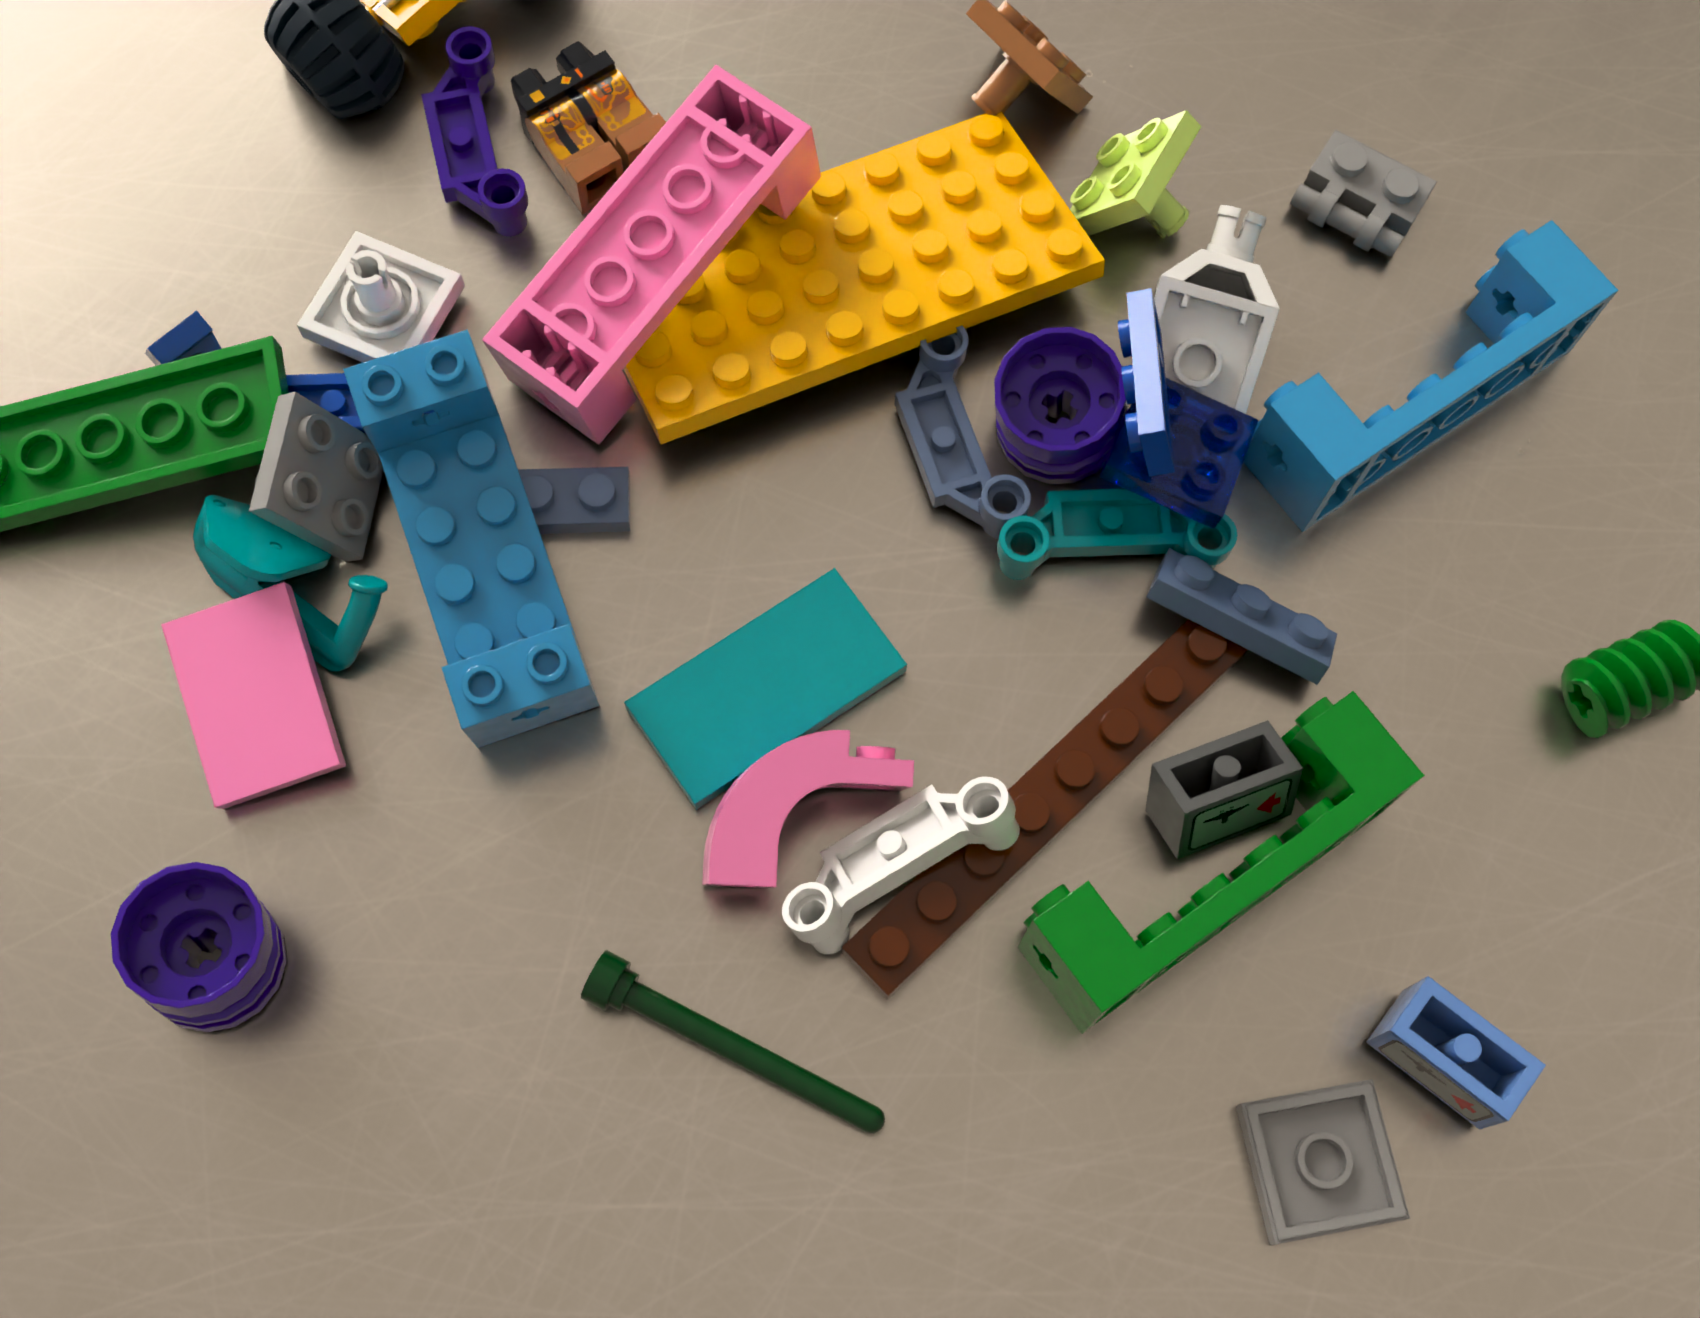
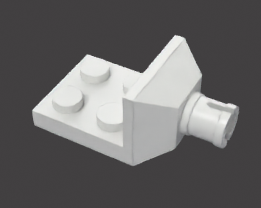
M1220 205L1217 213L1218 220L1211 242L1208 243L1206 250H1198L1163 273L1156 285L1154 301L1162 333L1170 419L1238 438L1280 308L1261 266L1253 263V253L1261 228H1264L1267 218L1258 213L1248 211L1244 217L1239 236L1235 238L1234 231L1241 208ZM1126 401V405H1125V406L1132 407V408H1135V409H1136V403H1134V404H1127V401Z

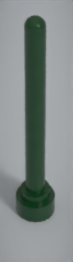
M605 950L592 969L581 993V999L604 1011L610 1006L621 1011L626 1006L867 1133H876L884 1126L885 1115L878 1106L638 982L640 975L630 970L631 962Z

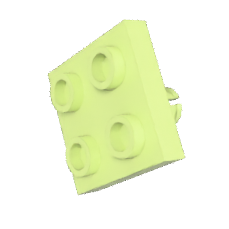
M1187 110L1164 120L1154 118L1140 130L1125 136L1122 133H1118L1106 141L1096 155V159L1099 161L1091 176L1075 189L1070 198V202L1073 204L1070 210L1088 236L1142 217L1155 228L1156 233L1161 238H1165L1166 235L1168 237L1173 235L1184 225L1188 219L1189 210L1173 197L1166 189V186L1202 127Z

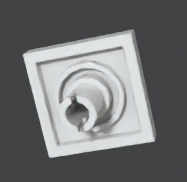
M355 231L298 322L297 327L303 338L364 363L432 341L465 285L460 273Z

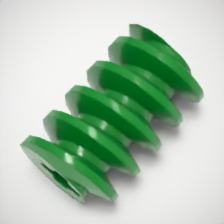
M1663 620L1651 629H1643L1628 639L1615 641L1608 648H1599L1587 657L1573 659L1565 665L1561 675V691L1571 719L1579 730L1589 738H1600L1607 733L1608 726L1614 729H1621L1629 723L1630 717L1641 720L1651 714L1652 708L1664 710L1673 704L1674 699L1684 701L1695 694V689L1700 691V635L1685 623L1677 620Z

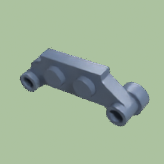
M961 325L956 327L957 332L930 343H927L926 339L920 341V360L907 390L895 393L894 405L933 508L946 505L983 526L985 532L990 536L999 538L1001 528L1008 520L1017 516H1027L1031 503V493L1025 482L1016 476L1002 474L991 477L954 382L958 368L966 358L969 341L967 331Z

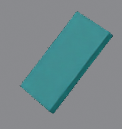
M833 568L629 698L624 704L628 713L697 810L729 789L733 782L749 766L783 743L816 732L904 674L907 670V663L838 571Z

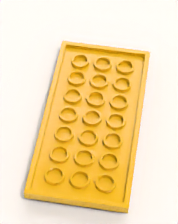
M1000 112L993 116L985 113L821 172V178L786 220L760 204L624 367V370L662 445L920 346V341L926 339L927 343L956 333V327L961 325L965 329L1103 277L1105 259L1004 114Z

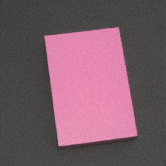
M282 582L161 624L215 808L226 809L346 767L291 585Z

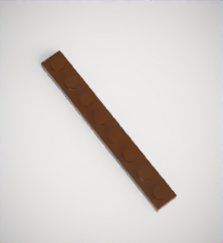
M1188 619L1008 789L1015 804V819L1020 828L1019 837L1012 846L997 851L989 849L984 844H967L921 872L841 947V953L888 1000L1245 656L1248 649Z

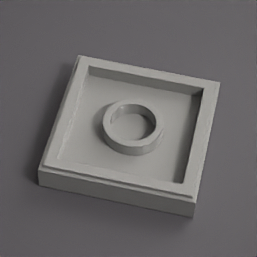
M1373 1079L1245 1102L1236 1106L1270 1245L1410 1219Z

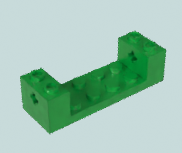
M1354 691L1334 705L1327 697L1320 699L1295 720L1296 726L1281 737L1303 767L1296 799L1306 812L1295 821V825L1279 838L1276 834L1245 856L1243 858L1244 862L1228 874L1233 880L1232 882L1228 880L1224 873H1221L1190 897L1191 901L1177 911L1182 918L1178 922L1168 912L1136 936L1138 939L1134 941L1089 881L1073 892H1070L1065 884H1062L1045 895L1031 908L1034 913L1023 922L1028 929L1017 948L1081 1034L1375 819L1425 776Z

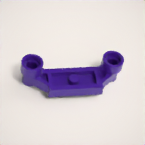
M474 26L461 27L453 31L446 41V52L450 63L449 68L433 92L421 94L441 189L446 203L459 201L492 223L494 229L500 235L506 237L516 236L522 233L527 226L525 211L528 207V195L522 177L515 171L504 168L498 169L482 102V96L491 91L495 84L492 69L495 64V53L492 41L488 33L481 28Z

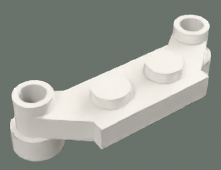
M979 777L968 782L960 790L959 794L937 793L932 784L821 851L820 854L824 860V865L816 881L797 886L786 897L782 907V916L785 923L797 938L803 942L811 943L819 953L834 954L840 951L841 947L849 939L848 925L854 913L967 844H984L989 849L997 851L1012 846L1019 837L1020 828L1015 819V804L1007 788L996 778Z

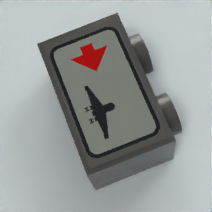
M1267 720L1153 763L1145 811L1175 857L1180 859L1292 815L1303 767Z

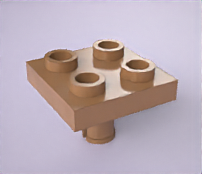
M977 0L966 12V15L1004 51L1003 56L1006 58L979 91L971 97L988 115L996 116L1000 112L1004 114L1031 82L1035 85L1038 84L1042 89L1077 114L1093 98L1080 84L1086 74L1068 56L1048 41L1049 38L1026 16H1022L1006 0L999 8L988 0Z

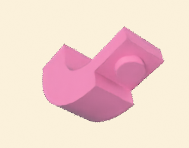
M850 730L815 732L783 743L749 766L733 782L719 803L706 838L702 885L749 888L776 887L778 845L781 829L789 812L804 796L814 790L823 788L902 791L913 787L914 760L895 759V748L881 746L856 747V757L849 756Z

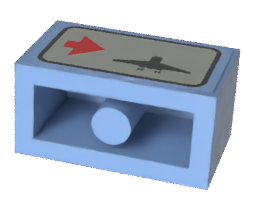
M1429 976L1400 993L1366 1042L1479 1130L1509 1121L1546 1066Z

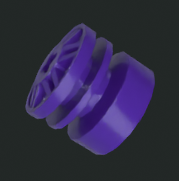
M1073 327L1043 328L1021 338L1003 356L994 379L997 440L1007 461L1024 476L1046 484L1075 483L1097 473L1113 456L1121 436L1123 414L1126 405L1122 366L1114 350L1096 335ZM1062 411L1069 414V419L1061 417L1056 424L1048 421V415L1056 418Z
M200 862L169 866L141 881L120 905L111 931L113 963L125 985L145 1000L154 1010L178 1027L202 1032L236 1027L261 1012L279 989L287 962L284 935L249 884L225 867ZM217 948L221 951V955L216 962L205 959L200 964L197 961L202 951L213 953Z

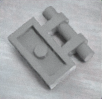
M1335 130L1311 167L1304 184L1322 193L1300 184L1291 199L1290 205L1309 214L1307 220L1323 228L1327 223L1355 238L1353 244L1369 252L1372 247L1393 257L1404 237L1384 226L1406 235L1437 181ZM1339 202H1341V203H1343V204H1345V205H1347V206H1349V207L1355 209L1356 211H1358V212H1360V213H1362V214L1368 216V218L1365 217V216H1363V215H1361V214H1359V213H1357V212H1355V211H1353V210H1351L1350 208H1348V207H1346V206L1340 204Z

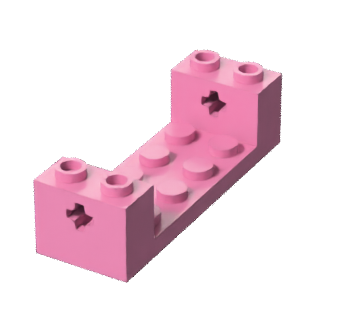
M715 65L482 339L507 379L599 445L637 400L622 370L760 204L786 220L821 178L812 127L729 72Z

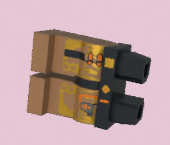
M577 41L562 49L556 57L557 68L561 75L546 82L537 69L528 68L512 77L511 86L519 107L524 134L536 146L542 158L583 215L598 204L636 159L635 157L643 151L666 124V121L659 113L655 115L651 113L636 95L627 78L619 70L615 69V62L606 50L594 55L581 42ZM605 175V179L600 186L587 190V184Z

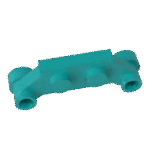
M1170 487L1048 491L1045 498V506L1032 517L1017 516L1011 518L1003 525L997 542V553L1000 558L999 565L1001 571L1005 576L1013 580H1024L1030 577L1035 568L1050 557L1166 554L1169 548L1185 556L1198 557L1214 569L1217 564L1222 563L1228 558L1236 544L1238 533L1235 523L1226 514L1217 510H1205L1195 515L1171 499ZM1015 552H1021L1025 555H1019Z

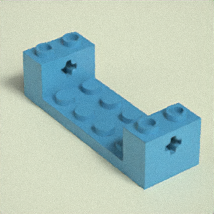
M1553 220L1531 234L1522 229L1511 236L1500 246L1495 254L1499 262L1489 269L1475 284V288L1479 292L1465 313L1494 345L1489 348L1483 342L1475 345L1453 365L1455 371L1443 379L1436 373L1430 375L1406 397L1408 402L1395 411L1390 405H1386L1362 423L1319 372L1298 386L1294 381H1289L1267 398L1264 403L1267 411L1264 417L1251 429L1249 434L1252 440L1242 461L1302 533L1573 349L1618 292V289Z
M468 329L343 369L362 428L377 450L448 663V665L441 668L463 732L477 748L600 706L484 369ZM431 410H434V411H435V412H432V413H430V414L424 415V412L431 411Z

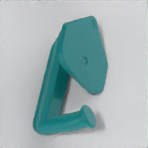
M209 495L205 498L195 523L193 533L194 548L214 583L234 599L282 583L280 582L282 580L322 569L328 564L331 554L249 512V504L216 495ZM369 575L351 577L348 586L352 589V594L339 626L294 592L313 658L324 668L330 671H342L354 663L378 611L381 595L387 591L388 583L385 580Z

